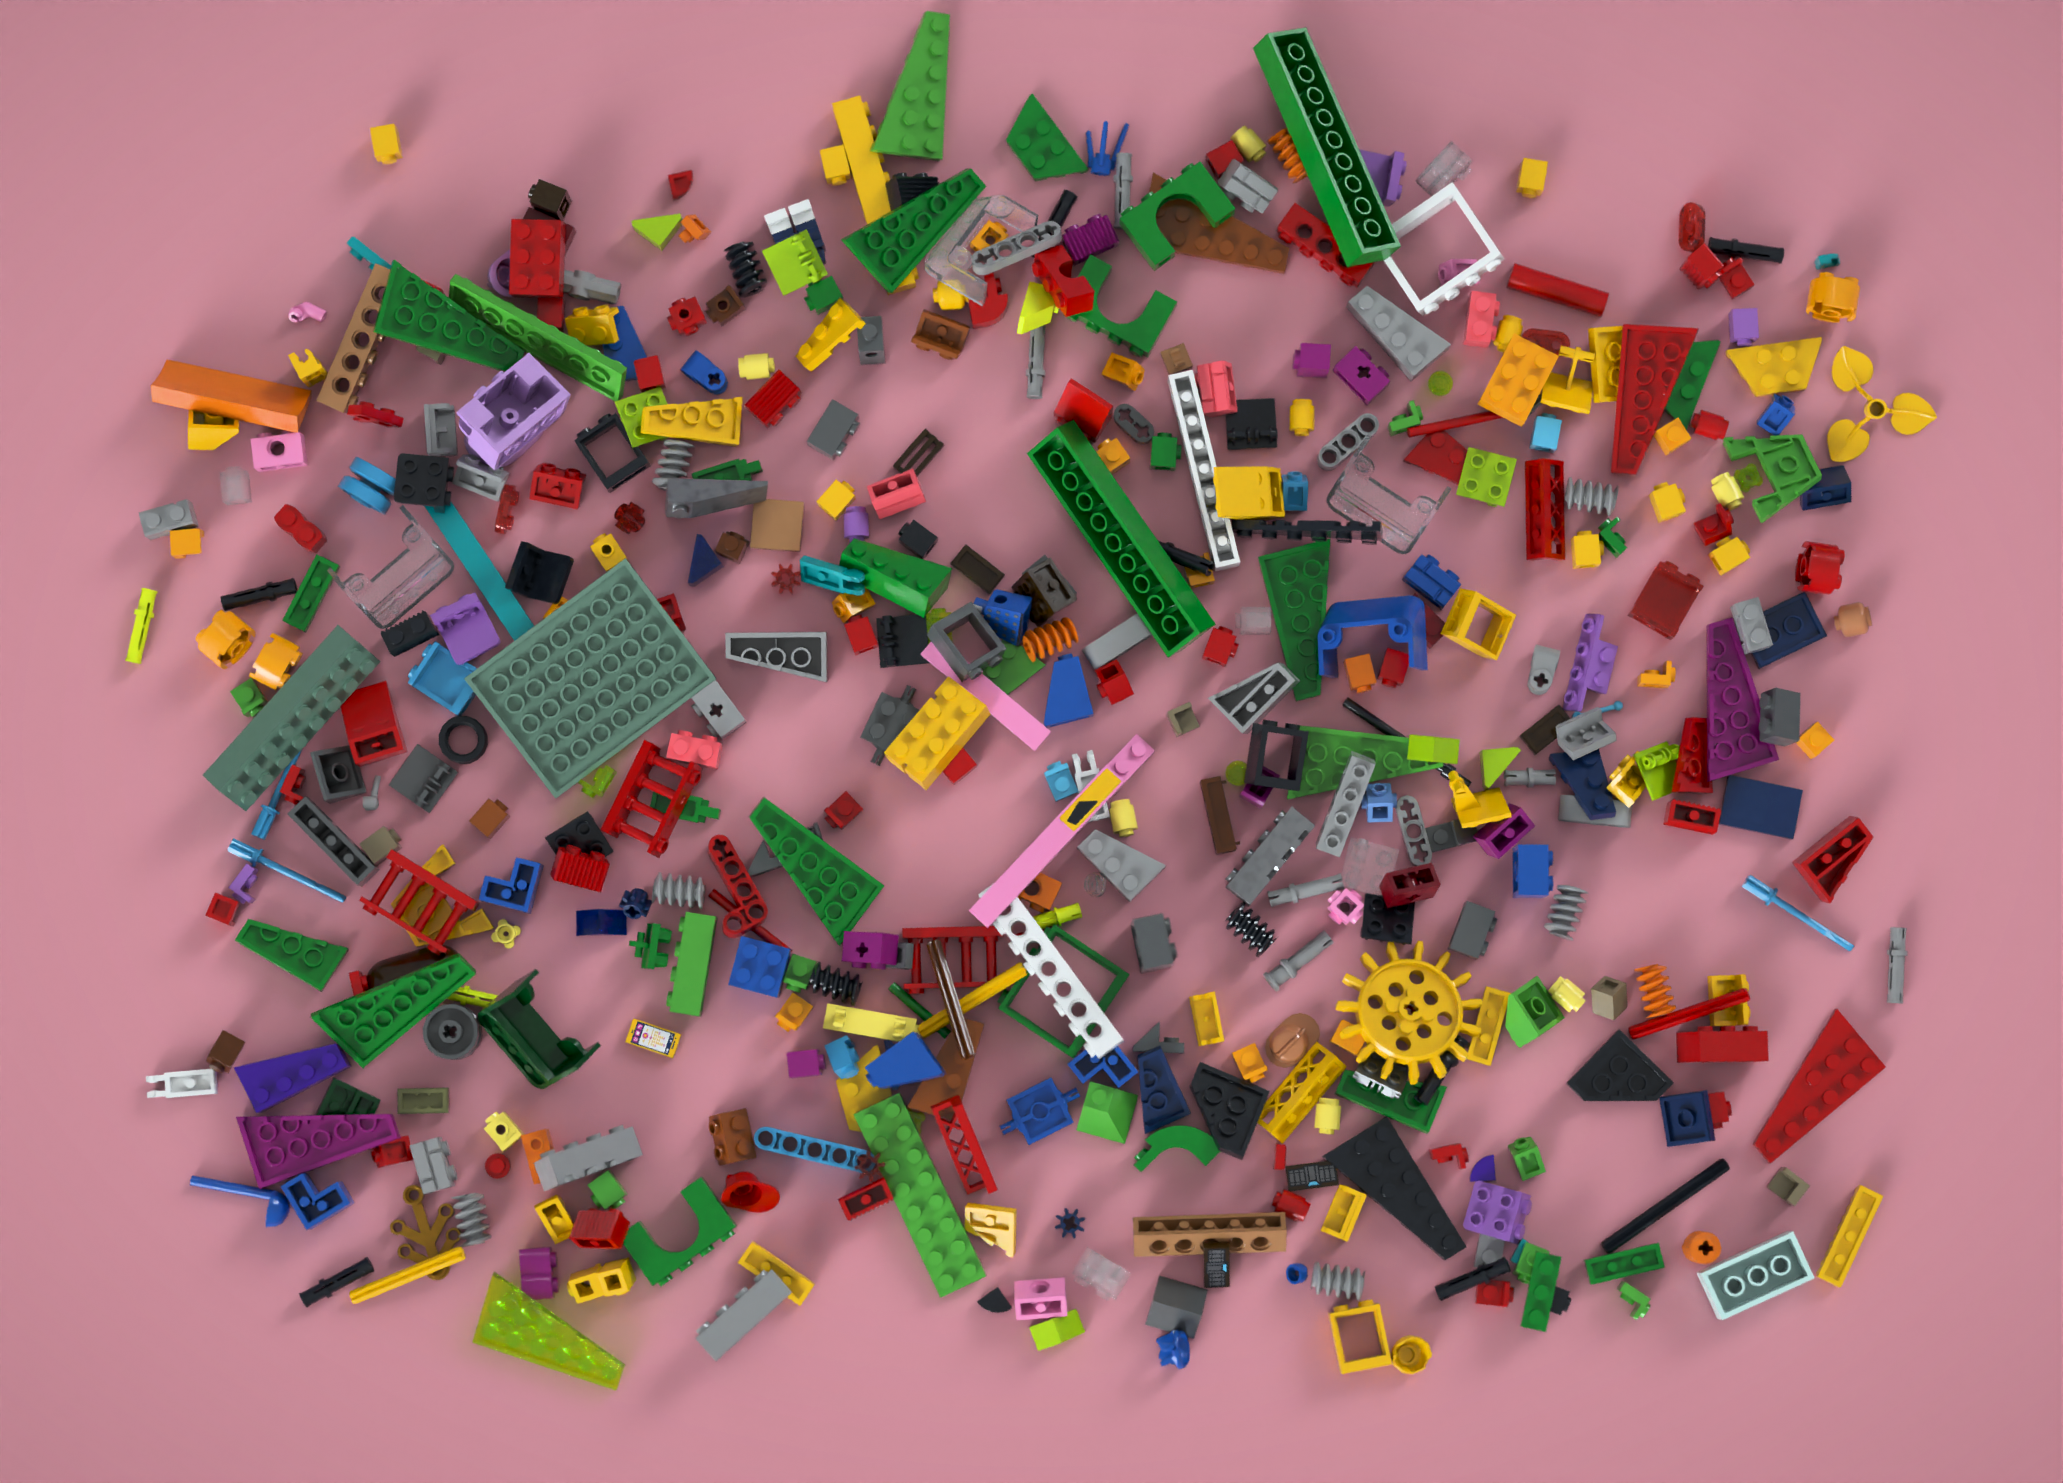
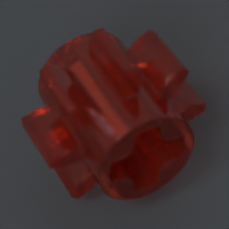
M630 502L629 505H620L614 515V518L618 521L615 526L627 534H630L631 531L638 532L645 523V517L642 516L645 510L633 502Z
M779 564L780 570L777 573L771 572V575L776 578V581H773L771 585L772 587L779 585V594H782L784 590H789L793 594L792 588L794 586H801L796 581V578L800 576V572L793 573L792 564L788 568H783ZM783 574H787L788 577L793 576L789 579L790 583L787 585L784 582H779L783 579Z
M867 1150L866 1158L863 1159L861 1156H857L861 1163L860 1166H855L854 1169L861 1170L860 1179L867 1175L870 1182H873V1175L883 1176L879 1169L884 1167L886 1163H879L880 1153L875 1157H871L870 1151ZM867 1159H871L872 1163L877 1164V1168L873 1169L872 1174H869L867 1169H863V1164H867Z

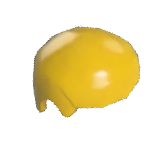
M1413 1335L1404 1336L1397 1340L1391 1352L1393 1365L1406 1374H1415L1424 1370L1428 1360L1432 1357L1429 1344L1421 1337Z

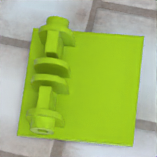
M807 229L762 250L783 296L811 282H817L822 277L828 275Z
M661 386L615 401L633 448L658 439L664 441L670 438L641 433L642 409L647 406L667 404Z
M1468 447L1456 495L1486 502L1487 505L1497 507V505L1505 507L1517 459Z
M1666 741L1633 754L1652 801L1673 793L1672 786L1677 765L1675 759L1678 758L1680 745H1669Z

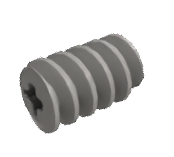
M675 439L664 440L663 444L669 449L661 450V455L666 459L658 460V464L663 468L655 470V473L660 478H653L652 480L659 489L666 491L667 478L687 476V473L681 468L690 466L684 458L693 456V454L687 451V448H695L694 445Z
M1569 477L1564 501H1567L1568 509H1571L1573 504L1577 503L1578 511H1581L1582 507L1586 505L1587 511L1590 513L1593 507L1596 506L1597 514H1601L1602 510L1606 508L1607 516H1610L1615 509L1619 486L1613 492L1611 484H1607L1603 490L1602 484L1598 482L1593 489L1592 481H1587L1583 487L1581 479H1578L1573 485L1572 478Z
M659 872L654 880L652 903H654L656 897H658L659 904H664L666 898H668L669 905L673 906L676 899H678L679 906L683 907L688 900L690 908H693L696 902H698L699 909H702L706 885H703L701 877H698L695 884L691 876H688L686 882H683L681 875H678L676 881H673L672 874L670 873L666 880H663L662 873Z
M1558 885L1557 890L1562 894L1554 895L1553 898L1559 904H1552L1550 906L1556 913L1547 915V918L1553 923H1545L1544 927L1550 934L1573 941L1568 932H1576L1577 929L1571 925V922L1580 921L1574 913L1583 912L1577 904L1586 903V900L1580 895L1589 893L1570 885Z
M471 1193L451 1197L452 1199L459 1200L458 1203L453 1205V1208L461 1210L460 1213L455 1215V1218L463 1220V1222L457 1225V1228L465 1230L458 1237L459 1239L467 1240L460 1247L485 1243L486 1240L490 1239L491 1234L483 1233L484 1230L490 1227L489 1224L481 1223L488 1215L479 1212L486 1208V1204L478 1203L480 1199L484 1198V1194Z
M1315 1262L1312 1272L1311 1289L1315 1287L1316 1294L1319 1295L1321 1290L1325 1288L1327 1296H1330L1332 1290H1335L1336 1297L1338 1298L1345 1291L1347 1299H1350L1352 1293H1355L1356 1299L1359 1301L1363 1292L1365 1271L1361 1276L1360 1269L1355 1268L1351 1274L1350 1268L1345 1266L1341 1273L1339 1265H1335L1331 1271L1329 1264L1326 1263L1321 1270L1319 1262Z

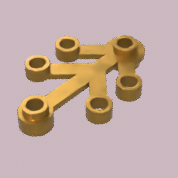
M410 1185L405 1188L403 1199L407 1204L412 1205L420 1232L406 1226L405 1222L399 1219L394 1220L390 1224V1230L395 1235L401 1234L424 1246L428 1257L414 1251L410 1244L399 1246V1257L420 1263L453 1249L455 1243L461 1239L458 1237L456 1240H452L450 1232L455 1230L458 1232V1236L462 1234L461 1230L455 1227L447 1230V1239L439 1254L435 1244L447 1219L451 1218L454 1214L453 1206L448 1203L442 1204L438 1209V1216L430 1229L422 1204L424 1194L421 1187ZM413 1190L419 1193V1197L416 1200L410 1197V1193ZM448 1206L451 1210L448 1216L442 1214V1208ZM397 1222L402 1224L400 1232L394 1230V1224ZM405 1246L410 1249L408 1256H404L401 1252ZM450 1266L442 1268L440 1272L430 1273L427 1276L433 1280H441L448 1275Z

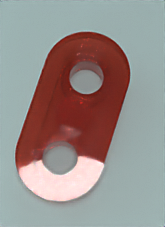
M1689 202L1681 208L1679 214V245L1684 251L1693 253L1705 242V210L1703 206Z
M1531 328L1526 330L1521 336L1527 340L1534 339L1536 345L1556 355L1559 354V349L1553 348V342L1557 341L1562 346L1570 347L1568 336L1560 331Z
M505 484L503 487L495 522V533L506 534L507 530H512L514 516L511 515L512 508L517 506L520 494L516 491V486Z

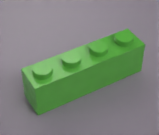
M686 912L685 917L680 918L679 932H682L681 942H676L674 956L678 957L677 967L673 966L670 981L674 982L673 992L668 991L666 1006L670 1007L669 1012L698 1017L702 1015L718 919L716 916Z

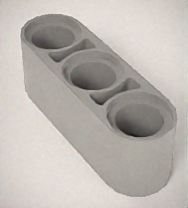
M1369 413L1361 415L1322 447L1317 457L1319 467L1326 471L1335 469L1373 438L1379 427L1377 417ZM1363 421H1369L1374 429L1371 432H1365L1361 429L1360 424ZM1351 437L1355 445L1351 448L1344 447L1341 439ZM1330 452L1335 456L1336 461L1328 464L1324 462L1322 455Z
M1135 614L1082 649V652L1094 670L1114 661L1152 636L1140 616Z
M1560 795L1558 820L1630 828L1633 804L1628 807L1623 802L1613 799L1616 809L1615 817L1590 820L1574 795Z

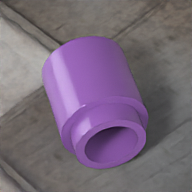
M852 506L846 508V513L844 514V538L849 539V543L854 538L861 541L869 538V514L866 513V507Z

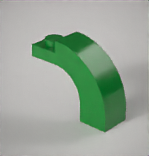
M1171 1126L1160 1129L1145 1139L1151 1148L1147 1150L1144 1147L1134 1157L1137 1161L1134 1166L1142 1172L1160 1153L1174 1147L1190 1151L1206 1166L1221 1151L1218 1150L1213 1137L1206 1132L1190 1126Z

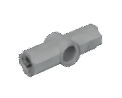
M564 270V293H568L569 296L589 301L594 299L617 304L621 283L598 278L592 273L575 270L574 272Z

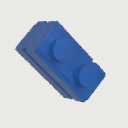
M1421 554L1402 581L1442 610L1461 586V583L1458 582L1460 578L1451 570L1445 572L1438 567L1440 563L1433 556L1428 554L1425 557Z

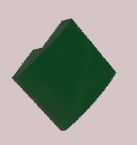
M333 1077L315 1115L374 1114L381 1100Z

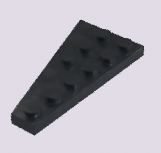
M1232 520L1233 533H1237V537L1252 538V534H1262L1264 539H1277V535L1287 536V540L1301 541L1302 537H1311L1312 541L1327 542V538H1335L1338 543H1352L1353 539L1361 540L1362 544L1376 545L1377 541L1383 540L1381 521H1372V526H1366V523H1361L1360 521H1350L1346 523V526H1342L1339 521L1298 520L1297 525H1292L1291 522H1286L1285 520H1276L1272 524H1267V521Z
M1388 1117L1383 1118L1322 1156L1386 1212L1395 1217L1400 1224L1416 1235L1420 1241L1441 1259L1447 1260L1466 1248L1465 1243Z

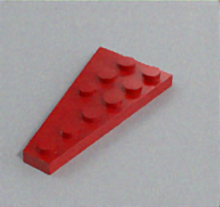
M1623 324L1611 466L1612 474H1638L1699 331L1698 328Z
M1835 1009L1832 1013L1830 1020L1821 1031L1819 1038L1808 1052L1786 1092L1777 1103L1778 1105L1753 1143L1768 1163L1776 1160L1886 1068L1838 1009Z

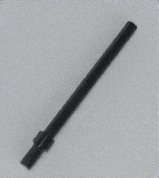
M1349 697L1343 703L1344 707L1385 735L1406 737ZM1443 763V767L1436 768L1441 773L1440 776L1446 780H1449V772L1457 769L1449 763ZM1458 773L1459 777L1463 778L1465 784L1469 787L1472 782Z

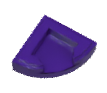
M1494 1155L1485 1156L1474 1165L1470 1173V1182L1496 1180Z

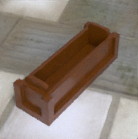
M1221 776L1200 781L1216 855L1236 851V845H1240V841L1235 842L1222 786V784L1227 782L1226 780L1221 781Z

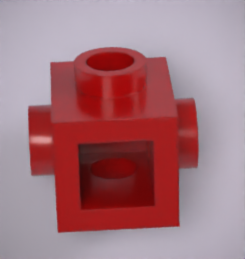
M695 296L688 300L685 298L676 300L672 303V307L668 308L671 315L667 317V320L672 330L678 329L680 335H692L699 331L700 326L707 324Z

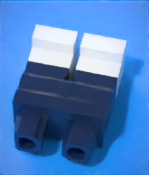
M809 199L788 206L796 232L793 231L785 208L764 215L775 244L807 229L823 264H826L825 245Z

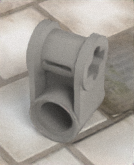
M1535 645L1528 678V688L1533 694H1545L1550 688L1558 665L1560 650ZM1538 677H1542V682L1546 683L1542 687L1537 686L1538 684L1535 680Z

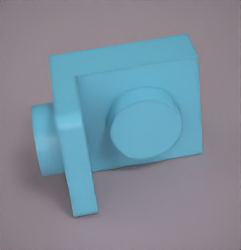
M1061 761L1047 766L1048 771L1044 772V776L1055 802L1078 793L1067 763L1061 764Z

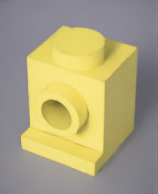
M496 1111L485 1120L488 1125L483 1129L502 1151H507L521 1139V1135H524L506 1112H502L499 1115ZM499 1125H504L506 1128L505 1133L502 1135L497 1132Z

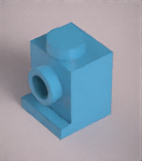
M847 1035L824 1045L832 1068L841 1079L851 1078L858 1074L860 1070L857 1062L860 1059L855 1050V1043Z

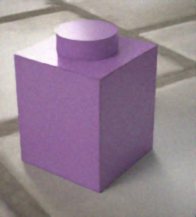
M1757 308L1732 309L1728 314L1730 343H1737V346H1751L1752 342L1759 338Z

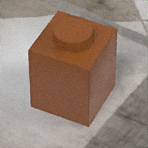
M488 798L469 822L491 839L511 816L506 813L509 808L497 799L493 802Z

